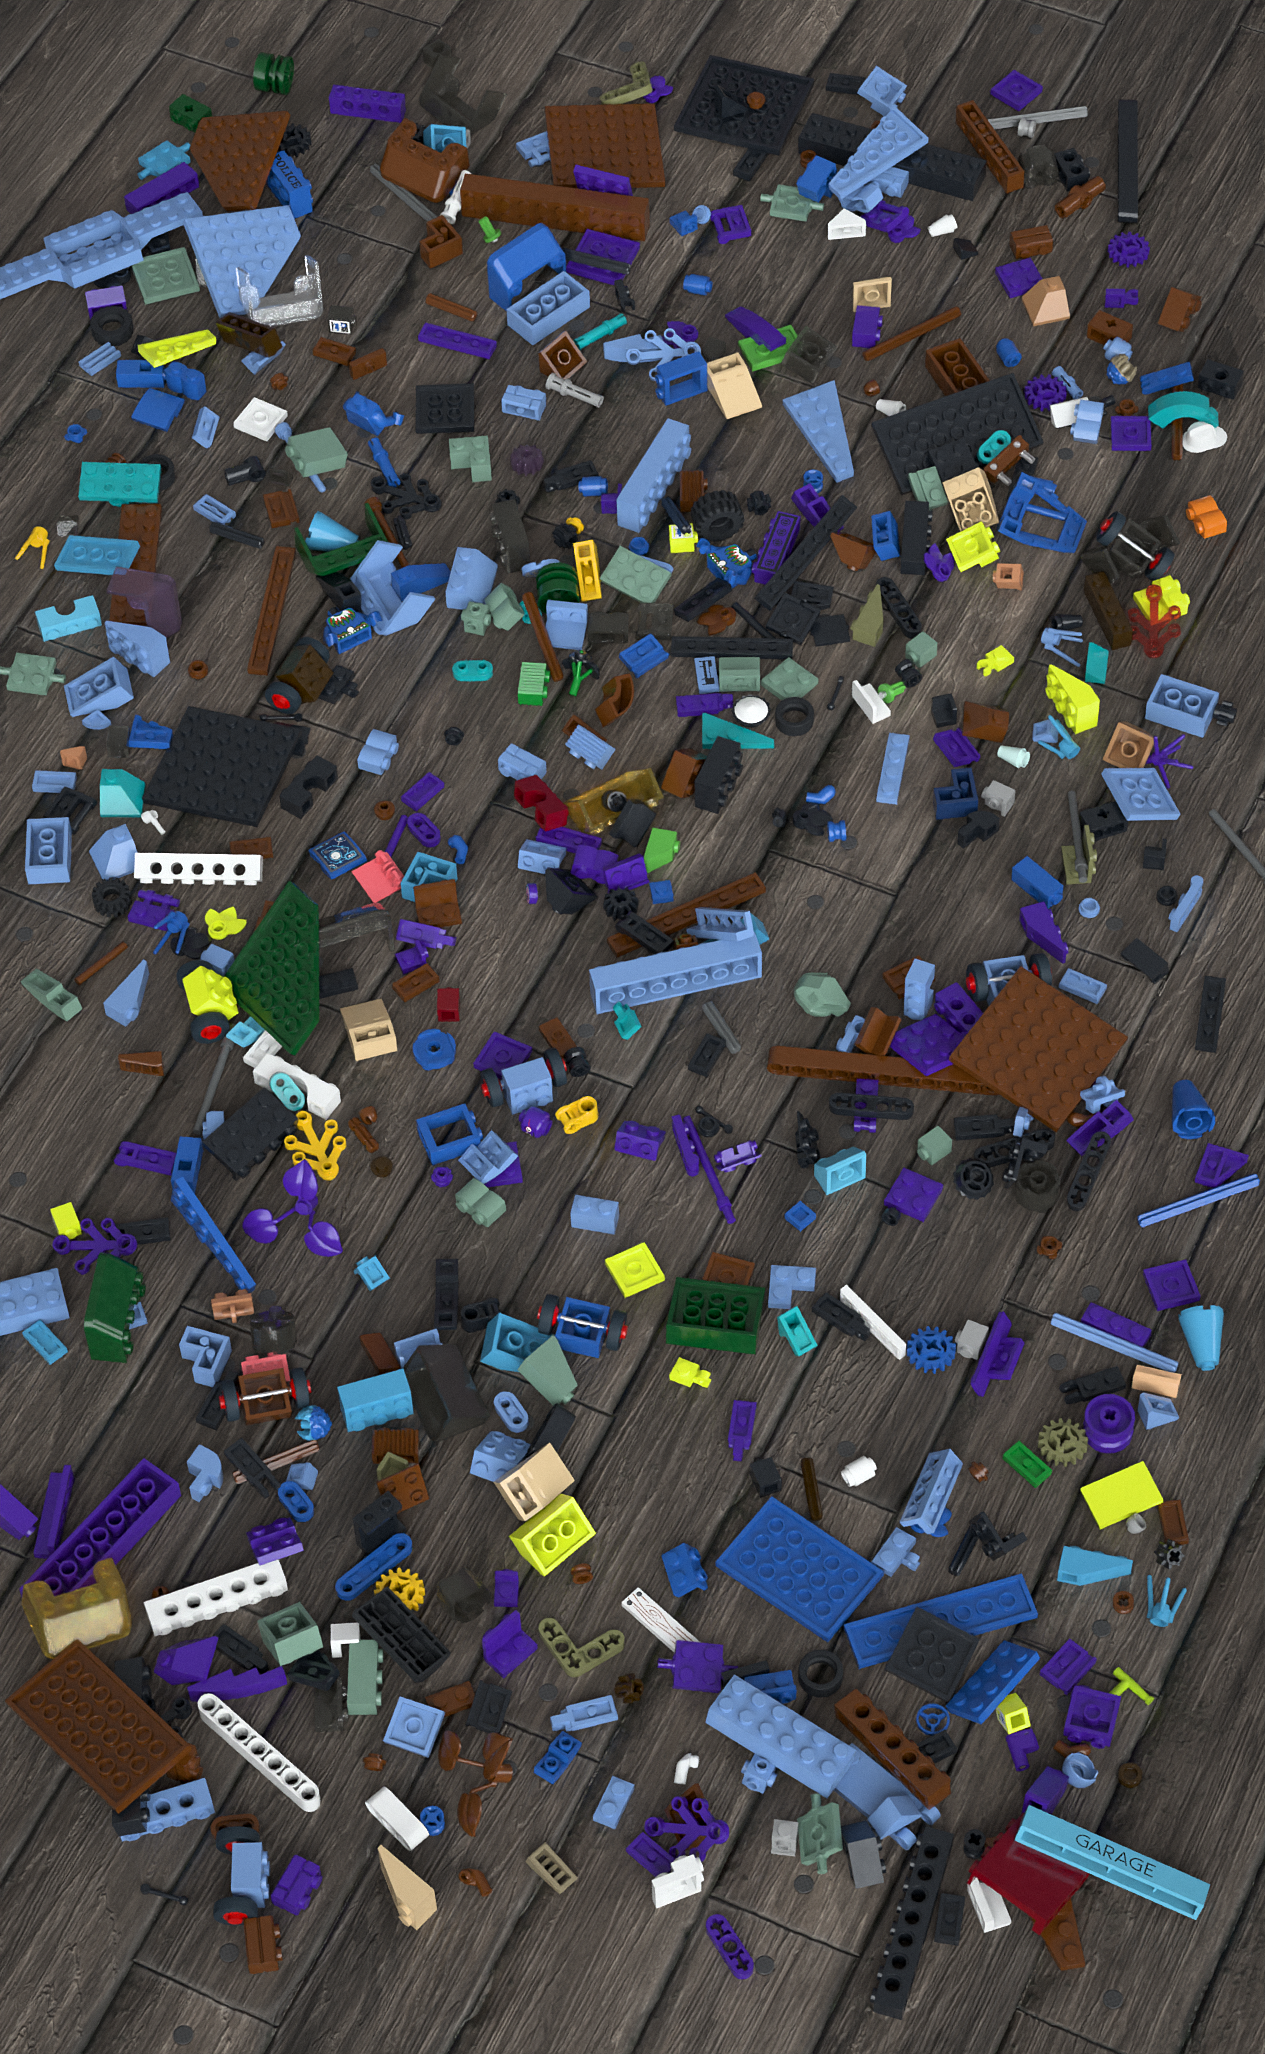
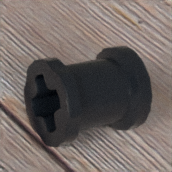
M972 1829L965 1834L964 1854L972 1859L981 1858L986 1843V1837L982 1831Z

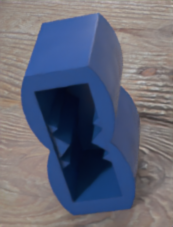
M171 362L165 369L167 387L171 391L183 393L192 400H200L207 392L205 378L200 371L188 369L179 362Z

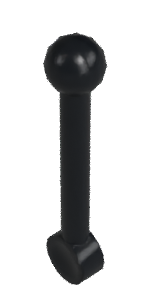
M839 676L831 702L827 704L828 710H834L835 708L834 703L841 684H843V676Z
M300 713L294 716L260 715V720L265 722L267 720H295L296 722H301L303 719Z
M699 1105L695 1108L697 1114L713 1117L704 1111L702 1106ZM716 1119L726 1134L733 1132L732 1125H725Z
M143 1884L140 1887L141 1893L144 1895L151 1893L178 1901L181 1905H187L188 1903L186 1896L178 1897L151 1889L148 1884Z

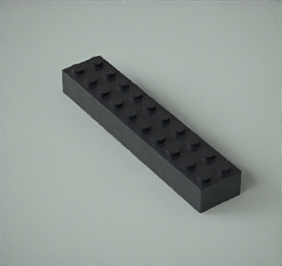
M811 113L798 137V154L806 150H812L819 157L845 166L848 163V159L854 156L857 148L873 129ZM926 144L892 167L909 172L908 184L973 201L986 177L987 160Z

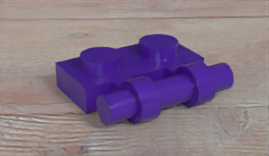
M149 889L147 891L139 890L138 898L144 899V902L135 900L128 914V922L154 928L158 922L168 916L170 911L175 912L170 907L178 908L180 900L173 898L172 895L156 894L155 891ZM153 901L162 903L161 907L152 905ZM167 922L158 929L168 931Z

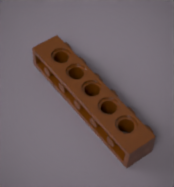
M971 100L957 105V125L980 157L987 160V167L1005 192L1009 193L1023 188L1024 170L976 103Z
M854 1689L834 1704L836 1718L928 1810L951 1794V1780L944 1771L940 1772L935 1767L933 1760L928 1755L924 1756L919 1751L917 1744L913 1740H908L901 1728L896 1724L893 1725L888 1720L883 1710H877L866 1694L862 1695L857 1689Z

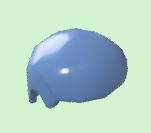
M1071 1753L1062 1765L1063 1774L1069 1776L1068 1783L1075 1788H1086L1096 1781L1098 1771L1095 1770L1094 1764L1089 1757L1082 1753Z

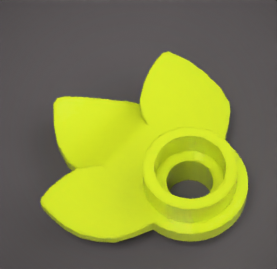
M230 907L221 913L209 909L205 915V922L209 926V936L216 940H221L230 934L241 932L247 923L244 919H237L234 907Z

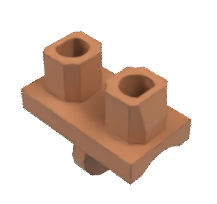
M246 1289L238 1290L236 1296L229 1297L225 1293H216L214 1299H211L214 1320L232 1318V1322L237 1323L238 1316L254 1314L251 1293L248 1294Z

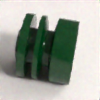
M260 52L256 58L253 73L255 90L269 92L272 88L274 93L278 94L280 92L281 94L288 95L294 77L293 58L278 55L275 60L274 54Z
M559 562L550 563L538 570L536 574L538 607L542 612L547 614V600L580 603L577 571L574 567Z

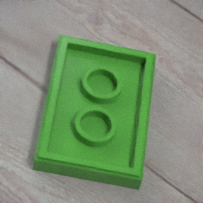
M792 325L777 329L786 337V344L771 352L763 344L758 345L751 337L738 341V346L752 372L806 355V350Z

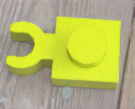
M1000 645L987 653L985 659L977 662V669L985 667L983 675L988 676L991 674L992 669L999 672L1014 663V657Z

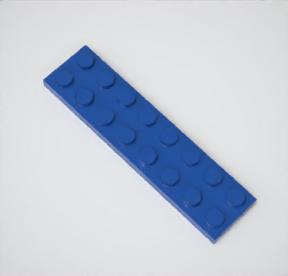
M1021 1573L844 1624V1630L857 1666L861 1669L890 1660L916 1607L973 1636L1035 1619L1038 1613Z

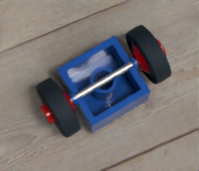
M547 1294L543 1305L539 1307L537 1319H539L538 1332L544 1335H551L554 1325L559 1322L555 1337L561 1350L599 1358L605 1335H607L606 1348L614 1351L619 1350L622 1340L626 1338L628 1326H626L627 1312L615 1310L610 1321V1307L566 1297L562 1313H559V1297L552 1294Z

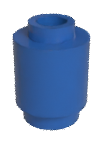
M690 274L685 276L683 289L687 290L688 293L706 296L708 292H711L713 282L710 281L708 276Z
M1005 338L997 343L996 352L1006 367L1016 366L1022 356L1014 342Z
M602 476L583 477L582 481H579V493H583L584 497L607 494V478H602Z

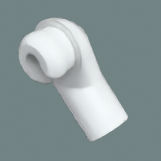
M688 1753L678 1761L674 1783L686 1785L688 1769L690 1767H698L699 1756Z

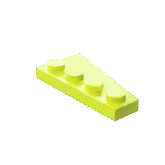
M207 329L138 345V352L156 368L215 345L216 337Z

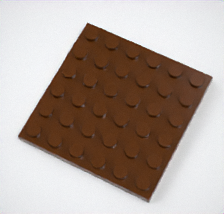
M655 103L545 106L544 113L554 186L578 189L573 171L575 165L628 177L631 188L665 187Z
M1020 966L950 1055L949 1061L1019 1108L1028 1109V1114L1057 1133L1081 1102L1080 1091L1089 1089L1094 1085L1096 1079L1100 1077L1127 1042L1128 1036Z

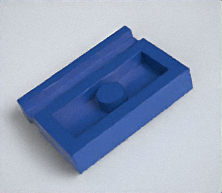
M651 633L619 653L620 660L635 674L636 678L669 657L668 652L666 653L663 650L662 645Z

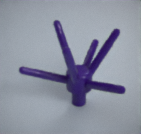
M1184 734L1161 751H1159L1157 736L1153 737L1155 752L1149 755L1146 764L1153 763L1154 766L1159 767L1167 789L1170 788V784L1163 765L1169 764L1193 769L1192 765L1180 763L1177 759H1169L1167 757L1181 748L1180 745H1175L1185 738Z

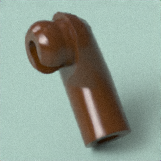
M1059 1740L1053 1748L1064 1758H1067L1071 1753H1082L1086 1756H1089L1091 1753V1748L1086 1743L1070 1747L1062 1740Z

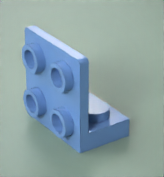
M547 600L546 630L554 648L582 650L588 623V605L584 603Z

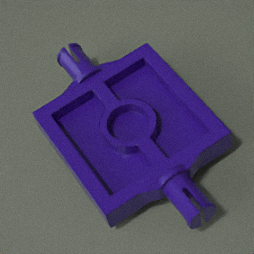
M676 1640L675 1654L672 1659L658 1658L657 1668L671 1669L673 1689L720 1693L721 1672L738 1668V1666L724 1665L723 1645Z

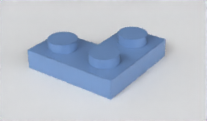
M771 1265L768 1308L791 1309L792 1290L814 1291L816 1268Z

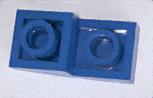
M562 1731L549 1745L545 1756L534 1767V1773L549 1783L554 1784L569 1766L582 1746V1742Z

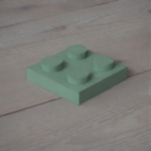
M789 657L761 680V686L780 700L789 697L802 698L818 684L817 677Z

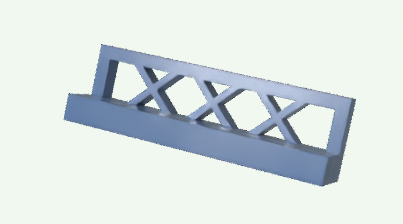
M699 907L695 909L698 925L687 929V934L705 939L740 941L754 936L750 911ZM704 915H705V916L707 917V919H708L707 924H706V922H705V917H704ZM716 916L720 919V924L715 919ZM742 916H743V919H744V925H743V923L740 921V919H741ZM728 917L733 921L732 924L729 922Z
M951 1449L929 1453L900 1520L903 1527L918 1524L926 1534L935 1532L963 1465Z

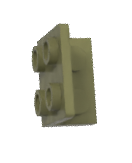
M1084 825L1083 833L1084 858L1087 860L1088 865L1086 871L1087 881L1085 883H1091L1092 875L1096 874L1095 862H1097V851L1092 847L1094 845V833L1090 832L1089 825ZM1074 845L1061 846L1066 885L1084 884L1079 882L1078 872L1075 870L1074 862L1076 855Z

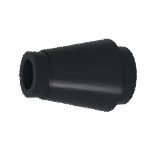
M1056 614V616L1051 618V626L1057 630L1069 631L1083 625L1081 615Z

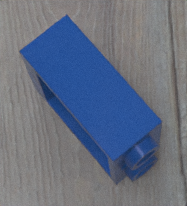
M699 351L657 366V375H655L657 388L655 392L658 399H662L665 406L708 391L707 363ZM692 373V379L670 386L669 381Z
M465 1103L416 1120L417 1132L431 1165L462 1156L471 1144L478 1147L481 1143L480 1140H483L480 1127H475L474 1113L472 1110L468 1111ZM464 1119L470 1136L437 1147L430 1130Z

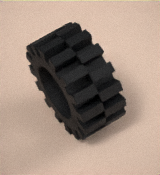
M109 877V881L102 879V884L100 882L96 883L97 887H93L92 899L94 908H96L98 913L100 912L102 916L107 914V917L111 918V914H114V917H118L117 913L120 912L123 915L124 909L128 911L129 905L131 906V895L129 886L126 885L125 881L122 880L120 882V878H116L113 881V877ZM110 894H117V895H119V897H118L116 900H113V901H106V900H104V898H105L107 895H110Z

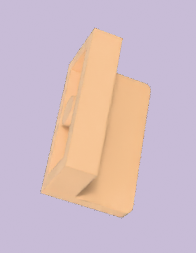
M1137 1365L1133 1375L1132 1388L1177 1398L1182 1374Z

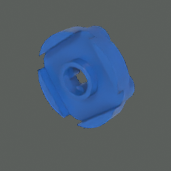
M429 1029L420 1033L415 1043H413L414 1058L424 1070L440 1069L452 1064L455 1060L456 1044L454 1038L449 1033H442L439 1029ZM432 1046H435L436 1049L440 1048L436 1052H431Z

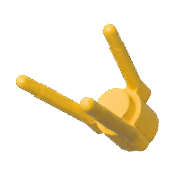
M34 527L15 559L18 560L30 544L34 547L43 546L40 568L44 569L47 546L50 542L47 539L48 532L43 527Z

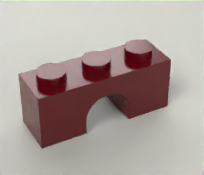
M537 775L515 781L514 798L524 809L536 807L535 821L545 832L567 825L568 807L562 803L557 795Z

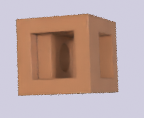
M997 563V571H993V583H996L997 588L1022 590L1024 576L1022 565Z

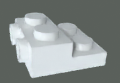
M694 1855L680 1856L671 1863V1873H661L652 1880V1899L656 1908L701 1891V1882L704 1881L702 1871L704 1869L699 1857L695 1858Z

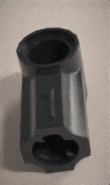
M257 456L248 457L241 465L224 469L228 486L247 480L259 482L266 476L261 461Z

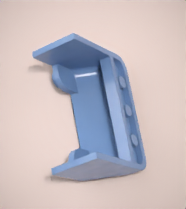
M377 540L350 580H352L361 593V609L364 614L369 615L374 611H379L383 621L376 622V626L373 629L377 634L387 636L417 624L435 598L434 596L410 592L404 601L401 602L391 586V573L396 571L392 562L403 547L399 544Z

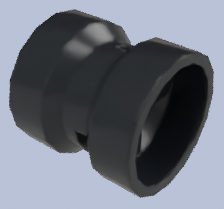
M911 659L901 661L895 668V672L902 678V682L907 688L916 686L922 680V674L918 669H915L916 666Z
M608 790L602 795L601 803L607 810L620 812L627 803V798L620 791Z
M582 1047L571 1048L564 1054L566 1063L569 1064L568 1068L571 1076L581 1077L591 1070L589 1061L586 1060V1052Z

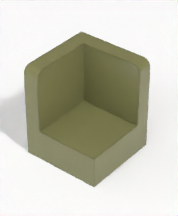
M387 1452L377 1468L378 1481L408 1468V1461Z

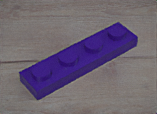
M429 323L424 324L418 335V341L486 359L491 358L497 347L496 340Z

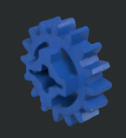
M927 1326L924 1332L919 1328L918 1334L912 1333L911 1340L907 1342V1356L910 1357V1364L916 1363L915 1369L917 1370L923 1367L924 1373H927L928 1369H932L933 1374H936L937 1368L945 1371V1365L951 1366L952 1359H955L956 1344L953 1343V1337H946L947 1331L944 1330L940 1333L938 1327L931 1331L930 1327Z

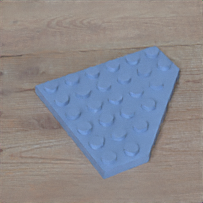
M289 205L187 218L183 222L219 318H222L228 312L237 315L255 313L301 238Z

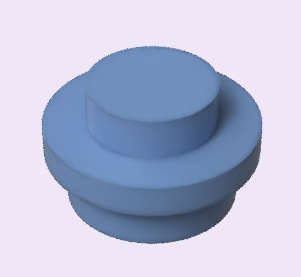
M705 205L697 206L692 215L695 214L697 216L698 224L707 223L711 217L710 209Z
M1085 898L1079 904V913L1083 917L1093 918L1099 914L1100 906L1095 899Z

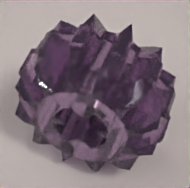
M528 443L526 446L519 445L518 448H514L510 456L513 471H517L518 475L522 473L525 476L530 473L534 475L535 471H540L544 463L541 449H537L536 445L529 446Z

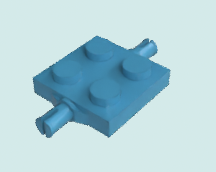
M167 140L138 158L139 164L145 168L138 173V177L141 180L149 175L158 177L183 162L189 164L191 162L190 156L185 154V152L190 150L191 145L186 142L181 147H176Z

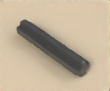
M709 1001L703 1004L704 1013L721 1039L726 1040V1046L732 1054L739 1052L741 1044L714 1003Z

